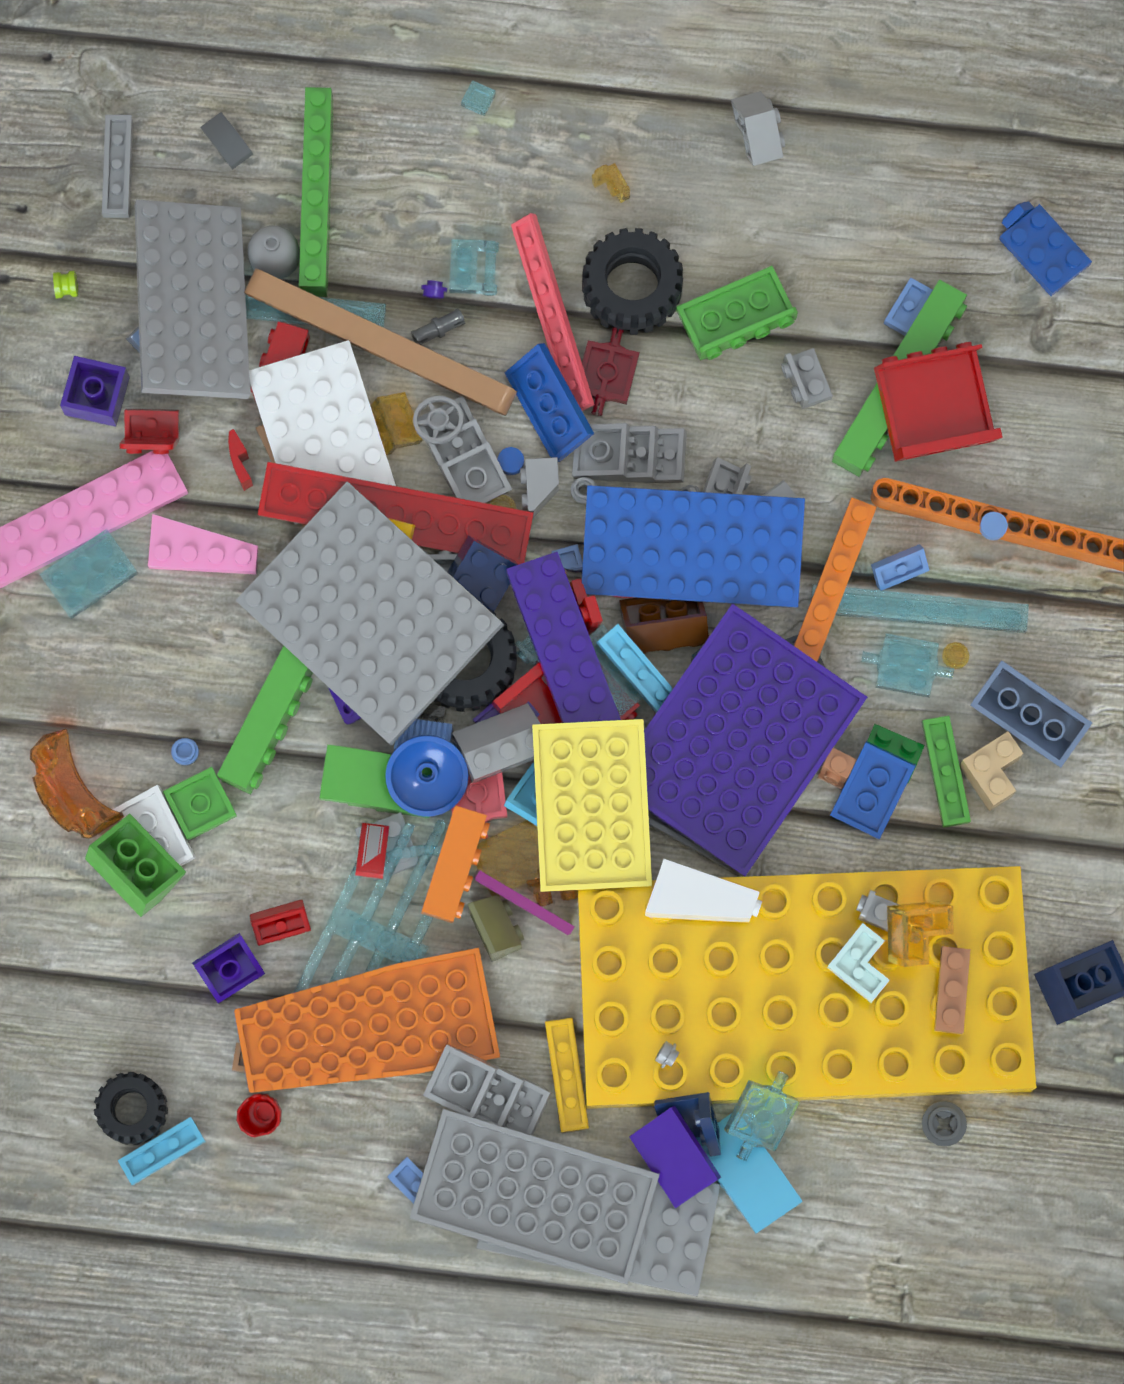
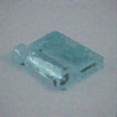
M452 239L450 293L483 294L485 296L497 295L495 269L496 253L499 252L498 242ZM478 251L486 253L484 283H477Z

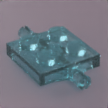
M886 633L883 648L879 654L865 651L862 653L861 662L877 665L876 688L929 698L932 683L936 676L952 679L954 674V668L938 666L937 654L939 643Z
M778 1071L772 1086L761 1085L748 1080L724 1128L727 1134L738 1137L743 1141L736 1154L737 1158L747 1161L753 1147H764L776 1151L800 1103L797 1098L787 1095L782 1091L789 1078L787 1074Z

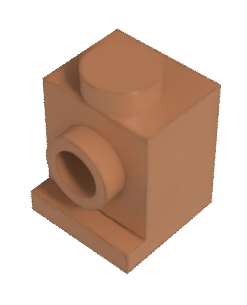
M833 748L827 756L817 778L842 790L857 759Z

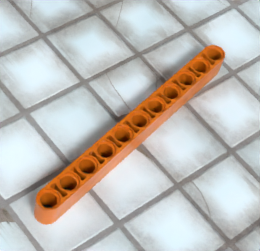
M890 478L878 479L871 491L870 499L878 508L981 534L979 528L982 520L981 517L989 512H998L1006 518L1007 523L1014 522L1021 529L1018 532H1013L1008 527L1000 540L1124 572V559H1117L1113 555V550H1120L1124 553V539ZM881 488L886 489L890 492V496L883 498L878 495L877 490ZM911 495L916 499V503L912 505L907 504L903 497ZM937 502L942 506V510L934 511L930 508L929 504ZM964 509L968 513V517H958L955 510ZM1034 530H1043L1047 538L1040 539L1036 537ZM1060 537H1069L1073 545H1064ZM1086 544H1096L1099 552L1089 551Z

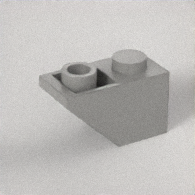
M557 457L525 459V468H520L521 484H526L527 494H522V509L534 512L533 518L559 491Z

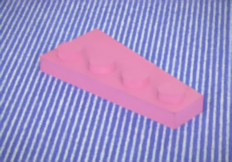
M152 514L148 559L149 569L257 574V545Z

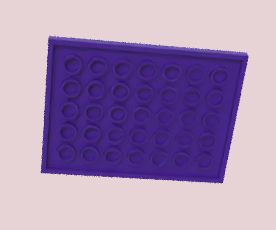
M732 603L644 730L648 811L736 873L745 877L868 697Z

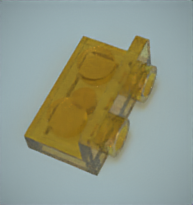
M405 392L380 396L373 401L370 407L386 455L392 454L397 448L417 445L422 442L423 439L414 428V414Z

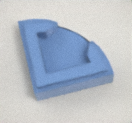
M578 544L552 551V553L558 552L565 570L582 572L583 561Z

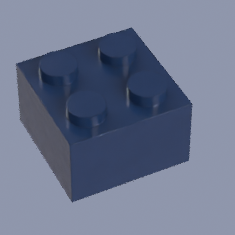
M468 535L447 573L487 609L495 611L510 585L506 569L518 564L511 558Z

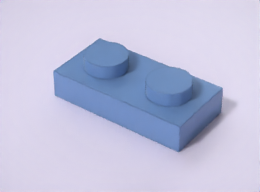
M910 278L884 320V325L905 336L933 290Z
M920 544L871 564L875 582L880 591L930 571L924 548Z
M406 1157L387 1178L414 1204L423 1172Z

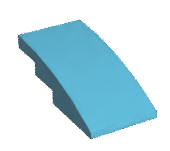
M736 1110L718 1122L721 1155L710 1157L707 1145L702 1146L700 1137L696 1139L721 1176L717 1182L725 1190L738 1211L742 1213L754 1233L757 1234L803 1201L755 1133Z

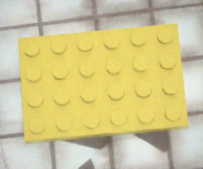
M643 719L532 725L541 892L652 886Z

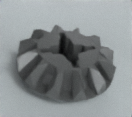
M947 1101L934 1103L927 1108L922 1117V1130L929 1141L937 1146L954 1145L963 1138L966 1132L967 1121L965 1114L954 1103ZM935 1115L943 1120L952 1115L953 1117L948 1125L953 1133L946 1129L936 1133L939 1122Z

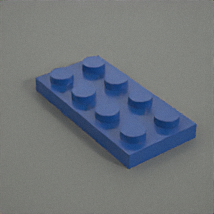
M545 343L537 344L504 372L512 388L517 391L516 395L551 458L557 457L558 462H561L594 435L590 424Z

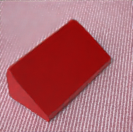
M297 900L250 914V921L258 946L311 931L303 900Z

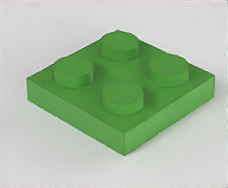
M212 767L163 791L188 841L237 817Z

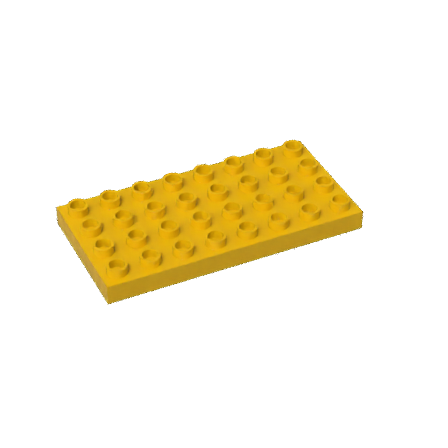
M1021 866L721 878L759 892L757 900L762 901L757 917L751 916L749 923L647 917L645 912L656 880H652V886L577 890L586 1109L654 1106L655 1100L706 1092L710 1093L712 1104L1032 1092L1036 1089ZM870 890L875 891V895L900 905L890 932L858 920L861 913L856 910L862 895L868 896ZM862 923L885 940L868 961L871 966L889 979V982L872 1003L827 968ZM942 946L970 949L963 1034L934 1031ZM665 1041L672 1045L674 1043L677 1044L675 1050L679 1054L671 1067L666 1064L664 1068H661V1064L656 1062L655 1058Z

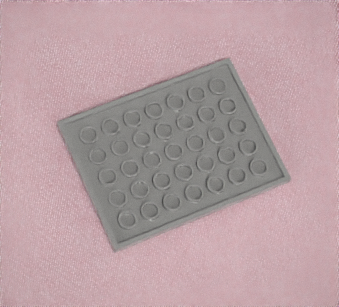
M348 482L338 490L236 599L247 612L391 746L504 625Z

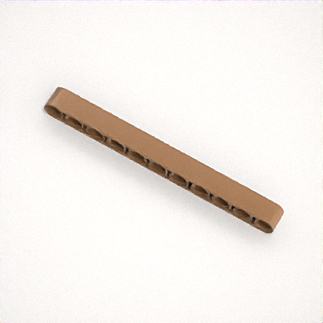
M255 268L244 291L246 295L343 341L349 340L350 344L501 415H507L517 394L516 390L259 269Z

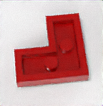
M581 578L572 580L570 582L571 589L588 634L592 637L603 621L595 595L587 597Z

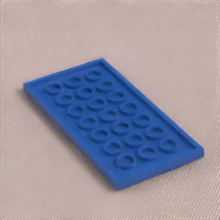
M587 485L582 584L586 594L798 607L805 498Z

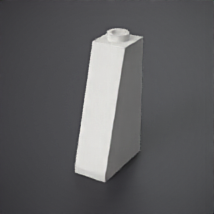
M664 859L645 916L650 918L749 923L751 916L757 917L762 901L757 900L758 891Z

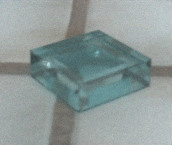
M472 80L461 101V106L485 116L496 95V90Z

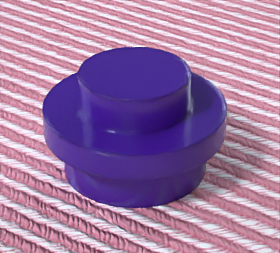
M427 280V285H421L423 296L429 298L444 299V293H447L448 289L443 287V282Z

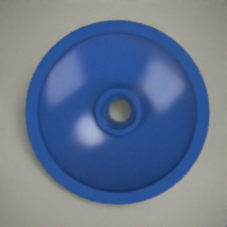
M419 735L404 741L393 751L386 767V785L392 799L402 809L417 816H436L449 811L461 800L468 784V768L463 754L453 743L435 735ZM425 767H429L432 769V773L424 775L422 770Z

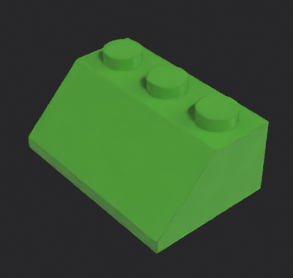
M128 814L89 845L85 860L140 917L161 902L186 874V871L131 814Z

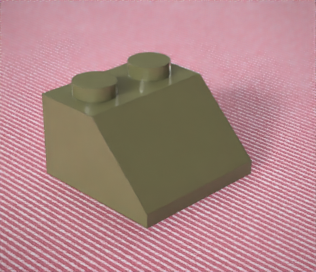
M495 895L468 904L469 914L491 962L522 949L520 941L524 940V936L518 924L513 926L509 916L513 915L507 900L501 901L499 895Z

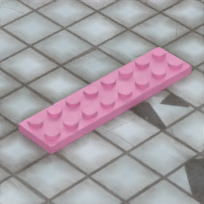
M151 451L1 526L0 588L187 495L188 491L169 455L154 454Z

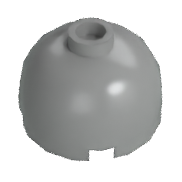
M269 225L259 229L252 235L248 243L247 256L253 270L256 268L276 278L283 279L296 270L300 259V247L295 236L288 229Z

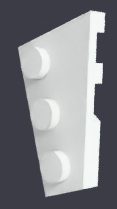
M159 785L110 810L120 821L128 814H131L180 866L196 858Z

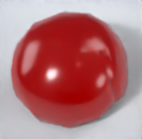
M254 1094L246 1098L237 1109L236 1121L241 1131L254 1138L271 1134L282 1120V1109L278 1101L267 1094Z

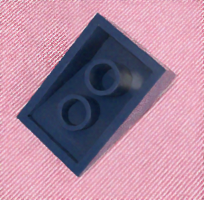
M1113 940L1034 974L1057 1025L1124 996V963Z

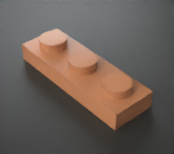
M941 947L934 1031L955 1034L964 1033L970 949Z

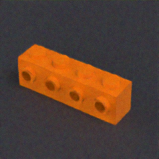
M455 805L421 914L450 923L454 922L455 917L461 918L465 903L461 902L460 899L463 891L469 892L473 876L468 874L471 864L477 866L482 850L477 849L480 838H486L490 823L485 822L487 815Z

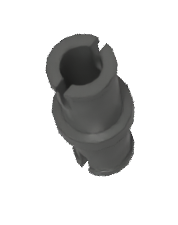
M457 308L455 311L439 319L435 317L431 319L430 323L411 331V336L415 343L422 345L436 337L442 338L446 332L464 325L465 319Z

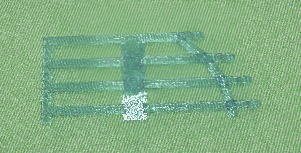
M439 819L426 844L411 847L406 846L409 842V837H411L414 831V825L408 822L405 824L393 850L386 853L383 879H378L362 915L346 908L360 878L363 877L355 876L356 861L293 993L308 989L334 934L349 940L329 983L344 978L359 945L374 952L365 972L379 969L384 957L396 963L424 958L429 947L421 943L434 917L423 914L412 938L396 931L432 856L439 857L442 847L437 845L441 839V834L446 828V822ZM420 856L387 926L385 927L371 920L400 859Z

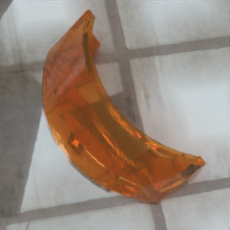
M67 729L43 735L30 750V760L35 764L36 775L32 779L37 794L49 815L67 832L75 831L81 834V838L89 839L125 817L122 812L112 810L102 804L83 783L72 758Z

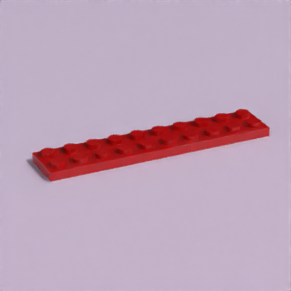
M267 462L258 516L307 525L338 490L348 482L387 518L415 525L412 541L418 546L458 553L469 535L511 558L518 565L525 562L534 512Z

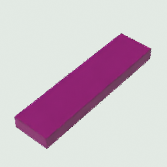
M478 869L475 872L473 880L566 935H570L575 926L484 872Z

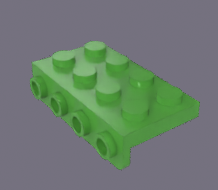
M773 266L676 306L678 316L700 361L708 358V360L717 358L722 354V351L729 348L738 349L745 345L747 340L754 337L761 339L770 334V330L780 327V329L787 328L795 322L794 320H796L798 314L796 307H792Z

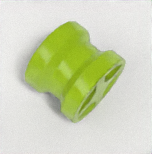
M69 271L67 274L54 272L53 284L56 299L63 298L64 295L78 297L76 272Z

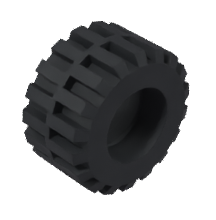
M119 1073L113 1079L110 1077L106 1080L107 1084L104 1087H100L98 1090L100 1094L98 1097H95L94 1101L96 1104L94 1115L97 1116L96 1122L98 1126L102 1128L107 1136L122 1144L139 1145L140 1142L152 1140L151 1137L154 1134L157 1136L160 1132V1127L165 1125V1115L168 1114V1108L166 1107L167 1099L162 1092L163 1090L152 1079L141 1073ZM127 1093H139L147 1102V1110L144 1117L133 1125L121 1123L117 1119L115 1112L117 1102Z

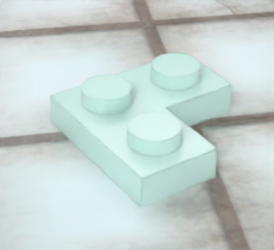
M862 923L827 968L872 1003L889 982L888 978L868 963L885 940Z

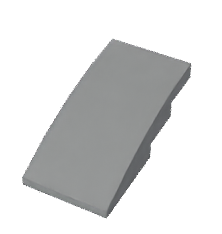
M461 396L454 400L460 406L464 417L461 432L454 439L446 443L433 444L425 442L454 497L486 503L511 491L512 488L489 442L486 441L476 418L474 419L464 397ZM447 403L438 408L446 411L452 405ZM457 410L449 416V422L456 427L459 423ZM430 412L418 417V421L427 419ZM429 426L419 427L425 435L433 437V430ZM449 429L440 431L438 438L448 436L453 431Z
M627 423L590 424L594 435L574 450L572 472L574 478L588 477L594 480L621 482L684 483L687 431L684 428L658 429L656 426H629Z
M446 1044L423 1096L459 1114L533 1136L552 1091Z

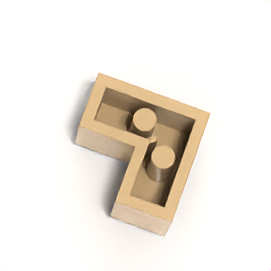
M1009 731L963 759L960 764V769L989 811L1010 799L1016 792V789L1003 770L1019 761L1024 753Z

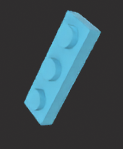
M189 1117L119 1159L118 1162L131 1185H135L206 1141L193 1118Z

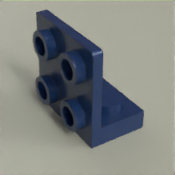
M709 1092L654 1101L657 1117L675 1106L696 1138L700 1137L702 1146L707 1145L710 1157L721 1155L720 1129Z

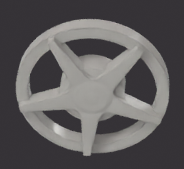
M434 396L419 404L413 416V423L417 434L423 440L433 444H442L451 441L461 432L464 417L460 406L454 400L444 396ZM445 402L452 406L445 411L440 408L435 409L432 403ZM429 405L431 412L428 414L427 419L418 421L420 412ZM455 410L459 414L457 427L449 422V416ZM429 426L433 430V437L425 435L419 427ZM445 429L453 431L448 436L438 438L440 431Z

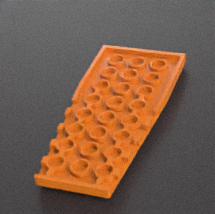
M479 948L393 964L238 1008L234 1011L250 1093L430 1072L435 1070L446 1044L483 1060L500 1058Z

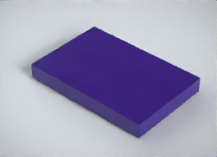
M675 1106L669 1108L629 1136L651 1172L659 1174L658 1182L675 1208L721 1178Z

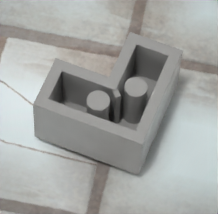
M759 91L731 99L735 123L743 134L746 155L752 165L755 166L783 158L782 148L785 147V141L782 132L778 131L777 125L781 123L780 114L777 108H773L770 98L766 99L763 93Z

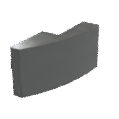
M222 112L200 127L232 170L253 155V152Z

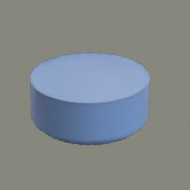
M989 512L982 518L979 528L981 534L986 539L998 540L1006 533L1008 523L1001 513Z

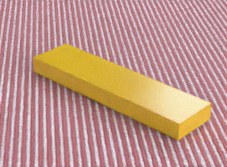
M573 1018L546 1021L545 1027L561 1133L589 1129Z

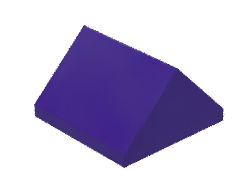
M240 933L192 962L217 1003L222 1002L265 974Z

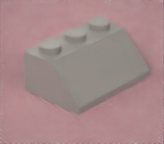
M528 703L452 732L456 746L466 761L468 776L472 784L534 760L532 725L540 724Z

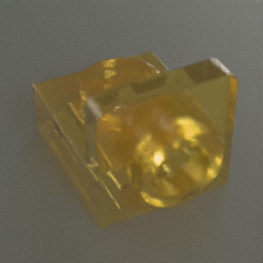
M615 163L609 166L607 164L602 165L594 171V174H592L594 188L606 183L612 197L617 196L620 203L630 199V188Z

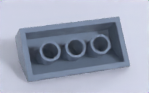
M1002 660L970 705L1060 768L1092 725L1091 721Z

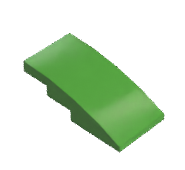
M327 744L320 800L347 803L348 806L370 808L378 812L417 816L398 806L388 791L386 767L391 754ZM425 767L422 770V773L424 775H430L432 773V769L429 767Z

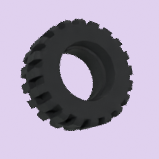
M628 228L620 229L618 235H614L611 232L605 235L604 242L598 240L593 245V251L588 252L582 272L584 302L586 307H590V314L595 319L600 318L601 325L609 328L612 325L617 328V333L619 329L630 330V335H638V330L644 329V332L648 333L653 331V325L655 324L661 327L666 323L667 316L672 317L675 313L676 305L680 303L682 295L683 267L682 263L678 262L679 255L676 250H670V243L665 238L661 241L658 240L657 233L650 231L649 235L644 234L642 228H635V232H628ZM637 263L649 268L657 277L658 284L656 290L649 296L639 300H628L619 297L609 288L608 275L622 264Z
M488 609L493 615L496 616V613L494 611ZM502 618L499 620L504 624L503 627L487 643L491 654L488 669L474 679L458 680L454 678L435 698L434 702L437 700L441 702L442 707L447 709L450 706L455 707L456 711L465 712V708H472V711H477L484 704L487 706L492 704L498 696L507 690V686L512 684L514 672L517 668V651L512 631L508 630L507 623Z

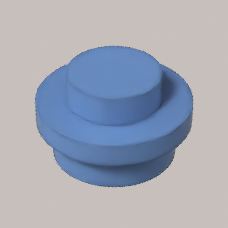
M182 738L173 744L171 754L176 763L186 766L197 760L199 748L193 740Z

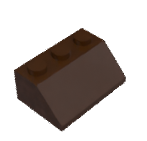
M638 597L619 600L623 629L643 654L660 650L671 651L675 648L687 646L698 647L709 638L707 614L702 601Z

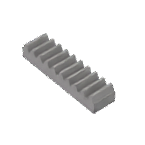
M105 115L103 218L131 217V167L134 128L132 115Z

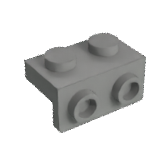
M717 457L713 461L703 492L742 494L751 481V476L748 475L751 465L746 463L742 468H739Z

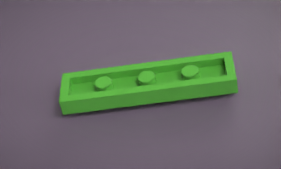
M950 716L922 720L921 723L942 827L968 824L971 822Z

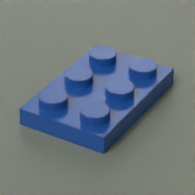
M1040 204L1000 235L999 238L1004 246L1050 296H1053L1092 263L1087 255Z
M866 741L830 816L880 840L916 765Z

